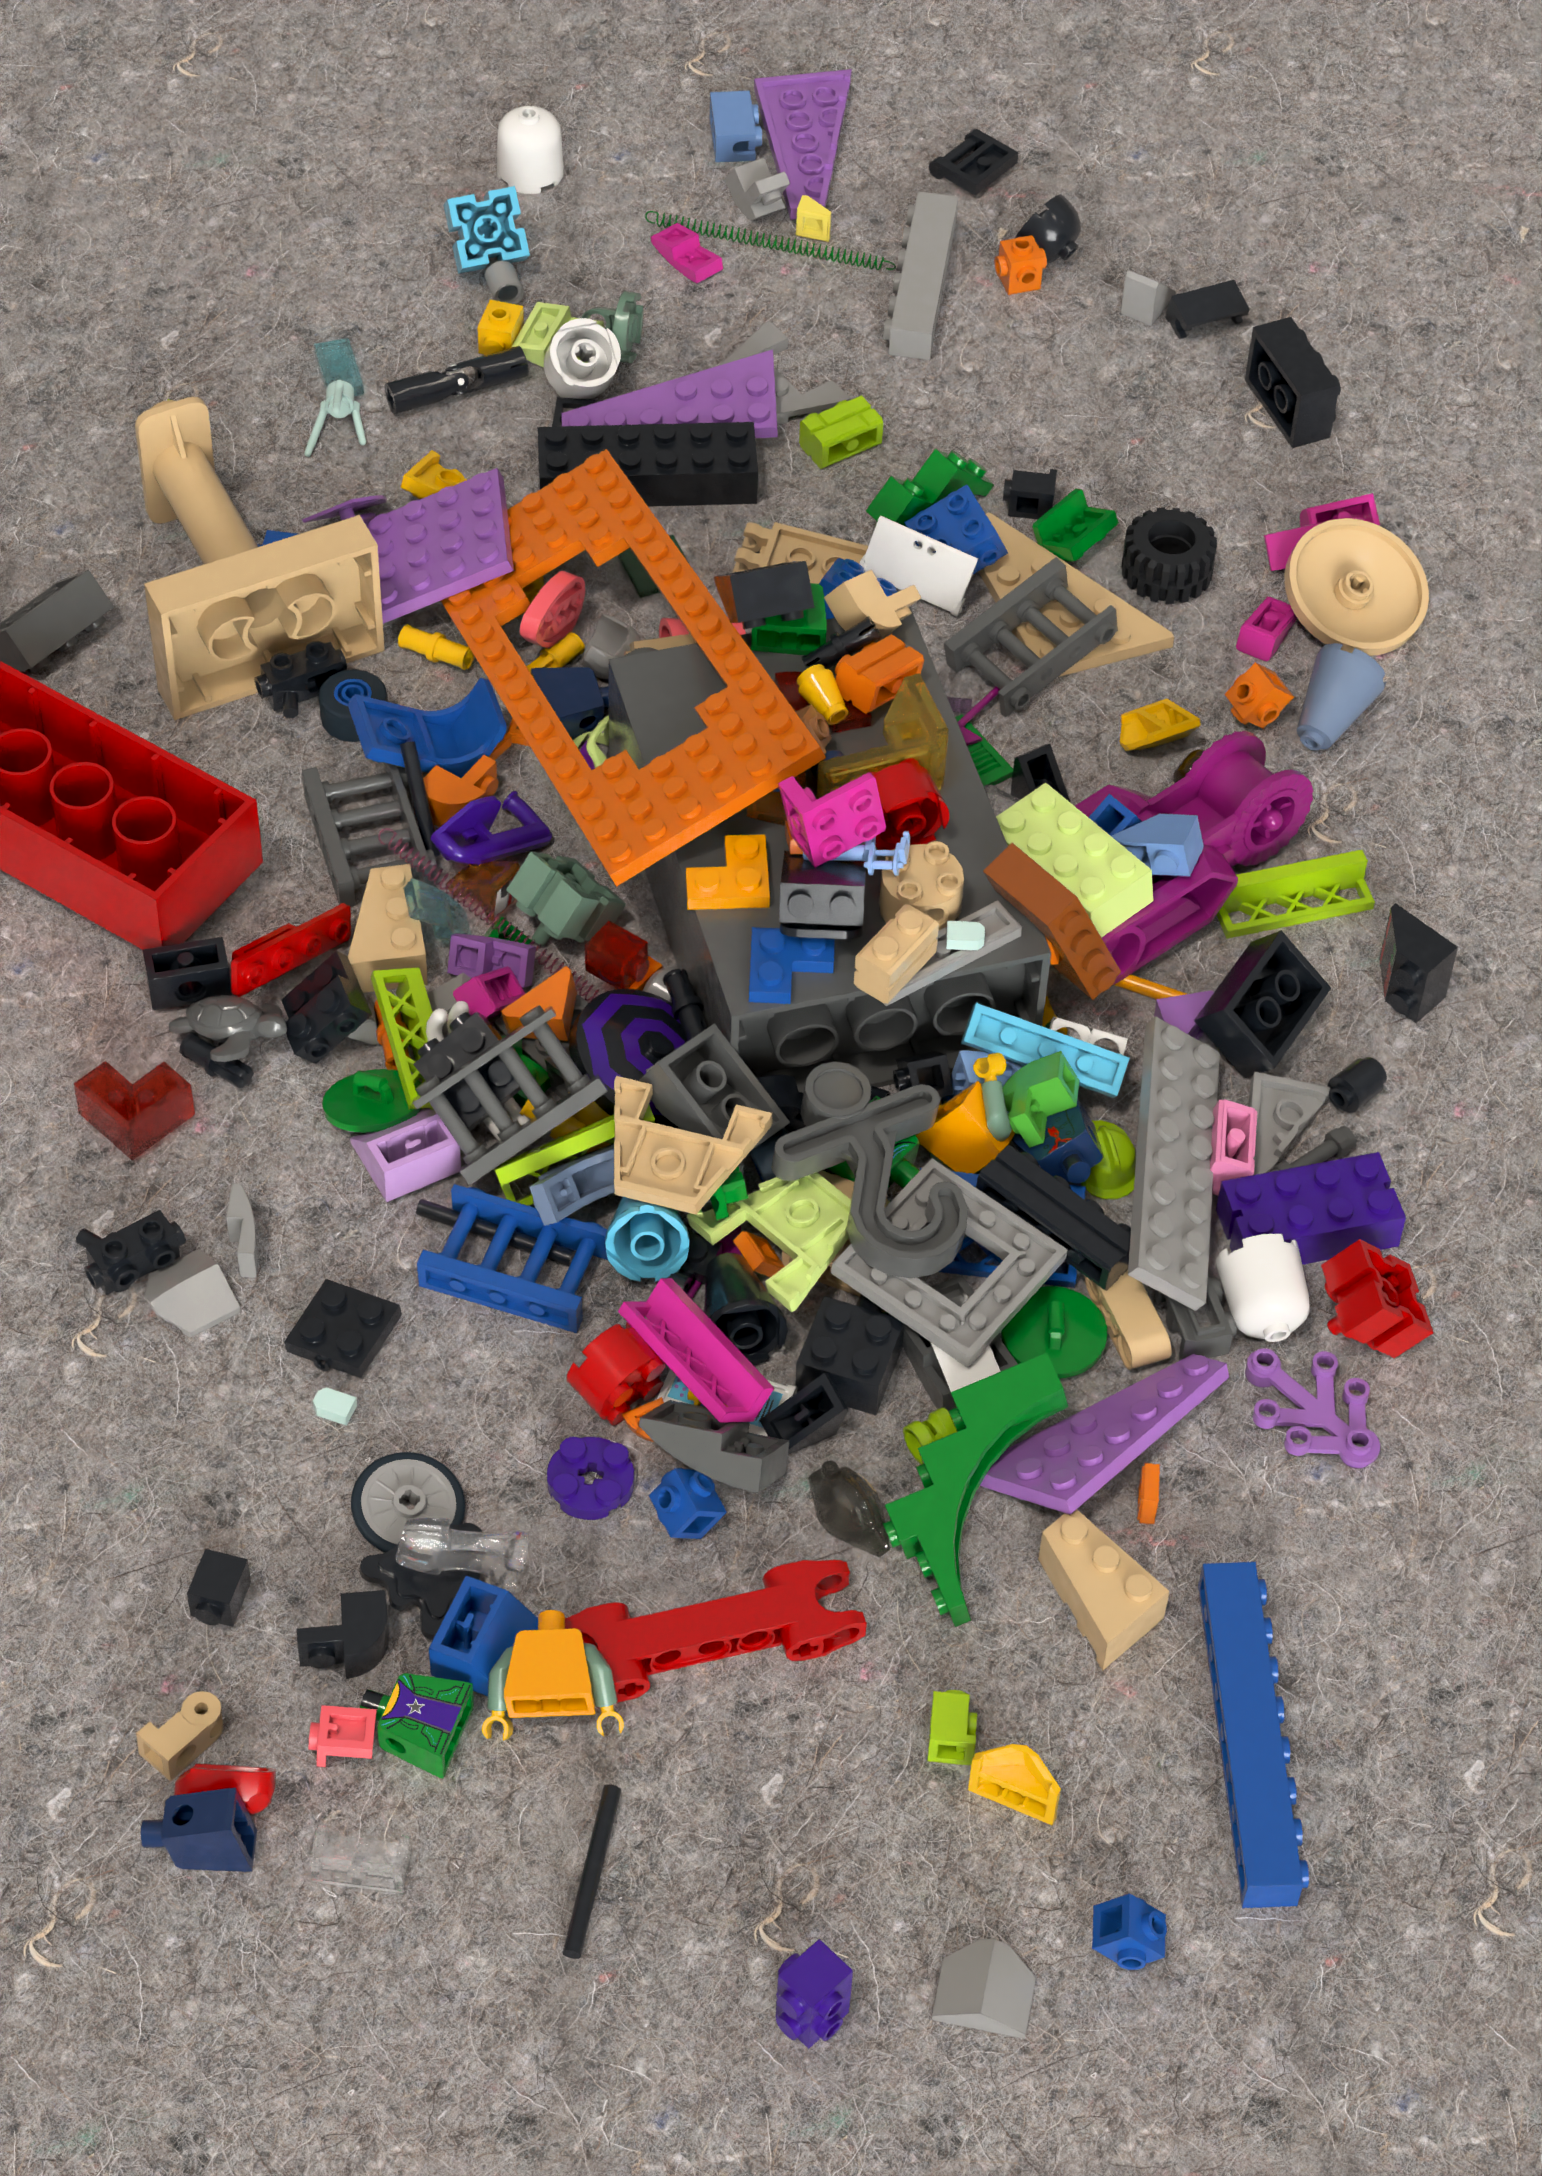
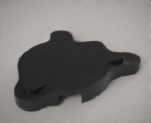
M438 1522L423 1524L404 1535L398 1545L392 1550L383 1554L364 1557L360 1563L359 1572L366 1581L385 1586L390 1605L393 1609L401 1611L410 1605L418 1606L420 1609L421 1632L425 1638L433 1640L465 1576L477 1580L480 1579L482 1569L480 1548L483 1544L484 1535L482 1530L472 1523L459 1525Z

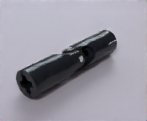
M520 346L512 347L450 365L442 373L428 371L386 383V399L392 413L398 414L439 402L450 395L459 396L528 376V364L525 363L527 360ZM471 366L475 371V380L468 386L469 378L462 368Z

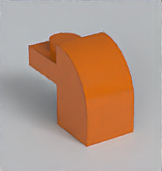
M483 755L462 778L437 765L423 778L434 825L441 827L469 802L495 794L499 784L497 779V762Z

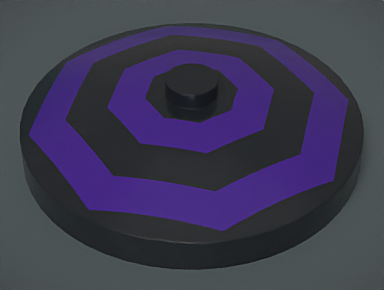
M615 989L593 998L575 1019L569 1038L570 1057L582 1075L587 1074L591 1079L598 1074L607 1086L608 1092L594 1101L607 1114H614V1080L616 1076L639 1081L647 1073L646 1069L655 1065L687 1042L680 1021L673 1017L671 1012L673 1003L641 990ZM650 1100L649 1106L656 1124L680 1129L664 1117Z

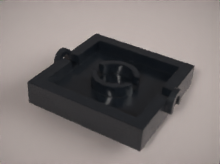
M325 1279L284 1341L286 1350L289 1353L313 1361L314 1365L322 1371H328L331 1367L362 1378L402 1315L400 1305Z

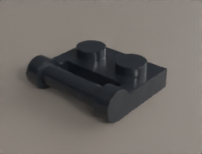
M973 129L965 135V140L945 156L937 157L929 163V171L936 179L946 178L976 196L1018 163V152L984 132Z

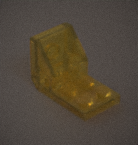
M920 673L904 677L884 719L883 735L888 745L870 748L866 751L841 757H833L818 763L817 799L868 772H878L888 766L899 764L908 758L918 760L919 764L928 770L938 790H941L944 785L949 730Z

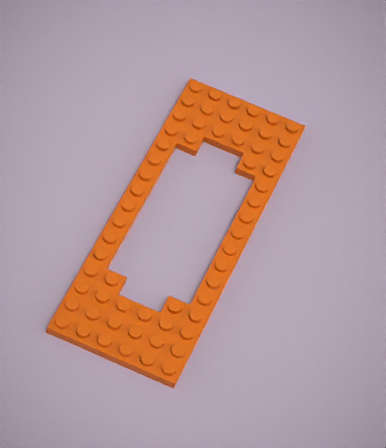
M607 449L599 454L590 456L583 464L570 472L557 476L552 483L537 492L526 495L521 502L507 510L514 571L441 600L616 887L779 787V782L791 776H798L826 758L820 745L736 628L730 623L726 614ZM630 548L727 688L710 695L704 702L694 707L706 726L705 730L690 736L685 742L664 755L654 758L648 765L638 769L627 750H624L616 756L606 759L603 764L591 770L501 626L526 612L531 603L522 588L586 550L598 568Z

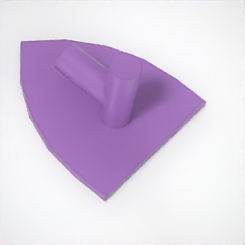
M383 495L351 499L302 519V521L307 523L340 516L342 521L354 517V512L386 503L387 498ZM367 513L360 516L367 525L376 515L374 513Z

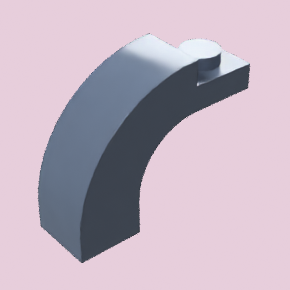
M614 1144L566 1162L539 1176L538 1182L529 1186L534 1206L539 1212L544 1226L557 1223L581 1207L615 1193Z

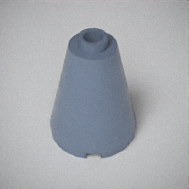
M1338 643L1326 644L1319 650L1315 658L1297 727L1300 741L1311 750L1330 748L1386 687L1387 682H1383L1385 676L1383 668L1375 659L1356 648H1354L1352 653L1341 650L1343 644Z

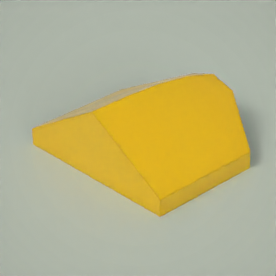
M1166 698L1121 714L1122 725L1119 742L1125 751L1142 750L1163 745L1189 736L1201 726L1200 718Z
M1009 1744L975 1753L972 1759L969 1791L1053 1825L1056 1819L1061 1788L1036 1752L1027 1745Z

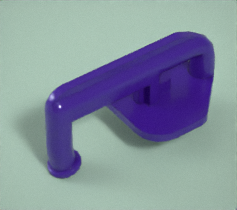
M512 791L503 802L502 809L504 811L509 810L522 823V827L492 835L489 830L501 808V802L495 796H488L469 802L437 829L430 839L447 861L453 860L458 863L480 865L547 846L552 839V833L531 807L518 796V792Z

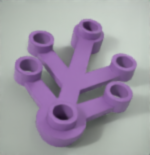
M1259 1349L1251 1353L1247 1359L1245 1369L1247 1380L1251 1384L1262 1388L1273 1385L1300 1408H1280L1275 1401L1270 1399H1262L1254 1407L1253 1421L1260 1428L1270 1429L1274 1426H1294L1287 1431L1284 1441V1447L1288 1453L1294 1456H1302L1306 1453L1339 1454L1341 1460L1353 1468H1364L1377 1459L1380 1452V1441L1374 1432L1366 1428L1365 1404L1370 1392V1387L1366 1381L1360 1378H1351L1344 1385L1342 1398L1348 1405V1425L1335 1415L1333 1378L1336 1375L1338 1360L1334 1354L1322 1351L1313 1357L1311 1373L1316 1380L1315 1398L1281 1369L1280 1359L1272 1350ZM1259 1363H1266L1270 1366H1262ZM1325 1363L1331 1368L1323 1369L1318 1364ZM1350 1390H1358L1363 1395H1353L1350 1393ZM1268 1411L1272 1413L1273 1416L1265 1417L1261 1415L1260 1412ZM1305 1427L1324 1428L1332 1436H1312ZM1300 1438L1305 1443L1296 1444L1291 1439ZM1353 1443H1360L1364 1445V1447H1358Z

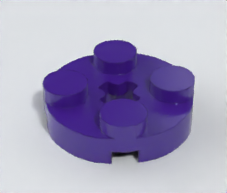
M600 1437L566 1438L561 1442L560 1449L553 1454L548 1464L547 1488L551 1498L552 1496L560 1504V1509L567 1515L583 1520L602 1519L609 1516V1511L616 1509L620 1504L622 1508L631 1498L634 1489V1467L629 1458L627 1448L623 1444L614 1443ZM586 1472H595L602 1479H595L593 1484H585V1479L581 1475Z

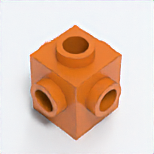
M1032 235L1000 241L999 256L995 257L994 265L997 276L1000 278L1007 294L1012 295L1041 289L1042 271L1047 266V258L1044 249L1038 247Z
M1256 662L1244 674L1240 675L1235 680L1233 686L1224 694L1233 705L1230 711L1236 719L1244 725L1250 722L1262 729L1276 720L1280 711L1294 698L1274 671Z

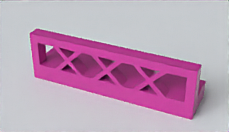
M661 1278L647 1301L623 1302L618 1310L621 1316L638 1332L643 1340L720 1423L754 1422L775 1388L672 1278Z

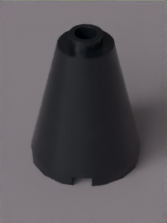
M724 1253L713 1258L706 1268L704 1313L753 1366L761 1364L770 1359L768 1353L777 1345L780 1350L785 1344L788 1333L785 1316L743 1256L736 1253Z

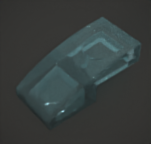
M411 878L403 888L410 918L432 924L435 937L451 941V935L455 933L471 935L466 912L458 902L438 888Z

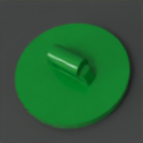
M388 1069L359 1070L355 1074L349 1075L333 1084L326 1091L322 1100L325 1118L332 1125L346 1131L361 1133L378 1132L393 1127L416 1116L422 1109L408 1108L398 1070ZM419 1080L414 1083L415 1088L422 1084Z
M1046 1286L1040 1287L1002 1329L1001 1339L1018 1364L1048 1353L1059 1379L1082 1374L1098 1362L1106 1346L1107 1325L1100 1309L1083 1294L1064 1287Z

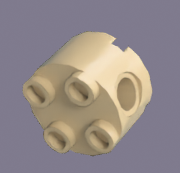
M938 841L928 844L910 845L907 864H904V868H900L898 876L894 875L893 870L881 871L879 906L881 916L886 923L890 919H894V915L905 904H909L935 919L939 924L938 931L947 927V921H954L957 917L959 918L964 886L963 868L956 857L949 853L947 845ZM886 856L885 861H893L894 856Z

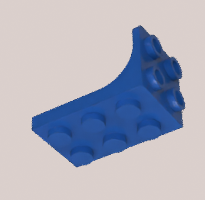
M480 678L473 689L463 700L442 710L424 711L354 694L348 703L365 758L405 768L400 744L415 741L421 770L427 773L437 765L462 778L483 755L490 756L497 744L505 737L507 729L491 682L484 678Z

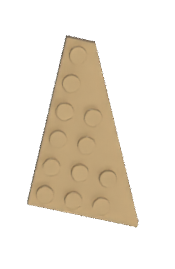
M989 512L985 514L1008 551V554L998 559L994 564L978 571L996 603L1057 556ZM1057 557L1066 565L1067 590L1096 615L1112 605L1116 609L1118 631L1109 642L1100 644L1060 676L1173 647L1174 635L1171 631ZM1051 600L1039 609L1044 616L1068 637L1084 626L1078 618L1057 600ZM1029 621L1022 622L1012 630V633L1039 658L1044 657L1057 647Z

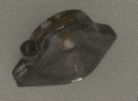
M834 1461L824 1462L820 1469L809 1475L808 1480L816 1516L819 1523L829 1534L877 1557L890 1550L889 1538L883 1526L885 1516L882 1503L876 1490L864 1477L846 1466L839 1468Z

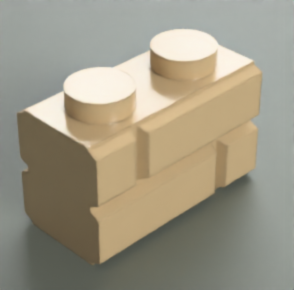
M905 904L894 915V919H890L856 955L855 968L857 970L854 972V984L865 993L882 1003L888 1004L936 953V938L938 937L939 924L935 919L911 905Z

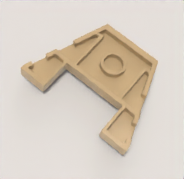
M616 1076L614 1080L615 1195L697 1214L771 1128L773 1123L772 1113L736 1104L723 1139L644 1121V1115L653 1095L652 1084Z

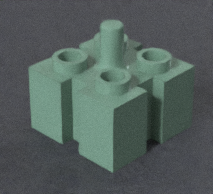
M532 851L506 889L518 900L516 906L521 911L533 917H536L537 914L539 915L537 918L541 923L534 932L532 940L541 946H545L550 937L562 940L563 937L572 938L580 943H584L585 940L602 942L626 906V903L607 886L600 885L595 881V876L575 858L557 856L556 859H553L549 854Z

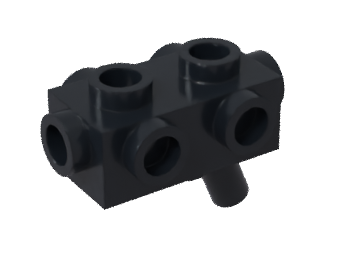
M314 641L309 643L303 651L291 655L278 653L272 656L270 662L260 665L261 675L254 677V682L259 696L262 699L267 698L274 711L283 708V715L286 718H295L298 716V703L319 696L322 684L331 675L347 670V663L341 649L335 650L331 642Z
M158 1210L117 1232L108 1234L105 1238H101L84 1228L78 1233L76 1243L86 1248L88 1265L84 1267V1271L90 1284L94 1289L101 1287L104 1293L108 1295L113 1291L123 1292L129 1289L140 1277L170 1265L173 1260L180 1257L179 1247L186 1243V1239L177 1222L169 1223L161 1210Z

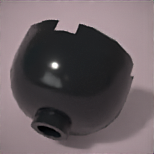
M1060 194L1044 204L1048 209L1040 214L1035 212L1015 237L1032 235L1038 247L1044 249L1047 263L1054 262L1060 257L1065 261L1078 248L1075 241L1081 232V222L1075 208Z

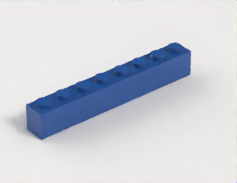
M1256 1562L1202 1564L1198 1592L1242 1908L1297 1906L1302 1888H1308L1309 1871L1307 1861L1299 1860L1298 1846H1302L1303 1831L1300 1818H1293L1292 1805L1296 1804L1297 1796L1294 1777H1287L1285 1764L1290 1763V1742L1288 1736H1281L1280 1724L1284 1723V1702L1282 1696H1275L1274 1684L1278 1683V1662L1276 1656H1269L1268 1644H1272L1273 1630L1271 1618L1263 1616L1262 1606H1265L1267 1602L1265 1579H1258Z

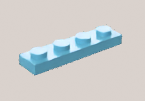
M978 1003L973 1005L961 1044L989 1054L1001 1053L1006 1060L1023 1066L1039 1058L1061 1051L1080 1080L1079 1086L1112 1098L1118 1096L1130 1059L1121 1054Z

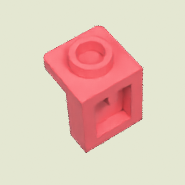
M322 1705L320 1723L311 1722L308 1750H317V1767H326L327 1755L372 1759L377 1709Z

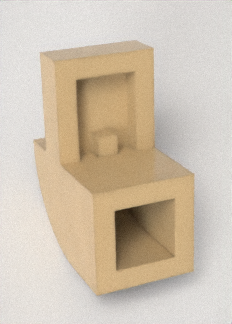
M869 570L843 582L827 594L824 599L835 619L845 631L863 621L867 616H870L876 625L873 628L878 629L882 636L879 639L881 640L902 625L901 620L912 614L909 607L920 600L921 596L915 585H912L887 597L873 571Z

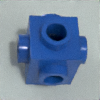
M675 1468L667 1472L662 1477L661 1483L648 1495L657 1511L658 1519L665 1526L671 1538L701 1539L727 1513L715 1491L712 1479L696 1470Z
M1130 1893L1093 1906V1950L1113 1960L1119 1967L1127 1970H1138L1145 1967L1147 1963L1165 1958L1166 1914L1147 1904L1144 1899L1135 1897Z

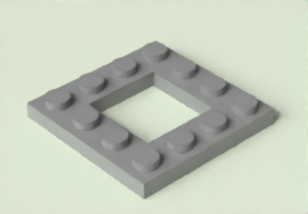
M932 1158L884 1208L887 1219L894 1226L902 1230L915 1231L923 1229L929 1225L925 1216V1209L930 1189L938 1182H951L961 1189L968 1206L965 1234L1001 1258L1003 1261L961 1307L919 1278L890 1276L869 1266L855 1252L852 1244L832 1263L830 1273L954 1359L969 1367L1065 1261L1068 1249Z

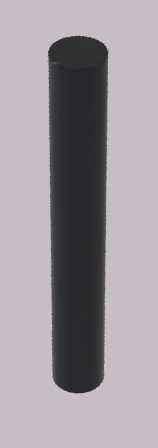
M415 741L400 744L423 844L426 850L432 849L435 857L441 856V853L430 839L435 832V827Z

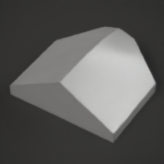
M200 1249L172 1262L163 1269H158L149 1274L144 1295L146 1301L158 1317L178 1327L183 1334L190 1338L241 1312V1308L218 1263Z
M979 1939L943 1958L931 2020L1025 2039L1036 1976L1009 1944L996 1939Z

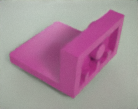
M870 772L819 799H816L810 788L802 789L793 776L778 783L791 837L815 868L839 857L842 853L873 839L886 830L876 779Z

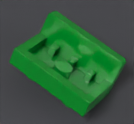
M1075 488L1034 522L1032 528L1037 544L1060 559L1072 562L1080 559L1084 552L1096 542L1104 539L1107 533L1119 522L1116 512L1113 510L1088 507L1083 490Z

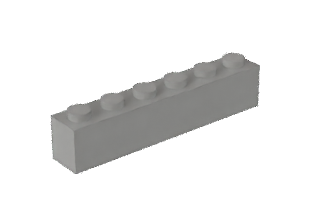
M918 191L915 205L909 204L906 225L911 227H904L902 248H906V250L900 249L897 270L902 272H895L893 293L897 294V296H890L888 316L892 317V319H886L884 325L883 340H889L888 355L930 360L956 227L958 196Z

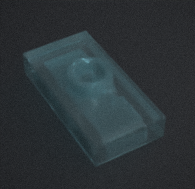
M349 338L314 344L315 356L325 389H327L330 383L342 380L353 386L355 390L354 396L364 395L363 383Z

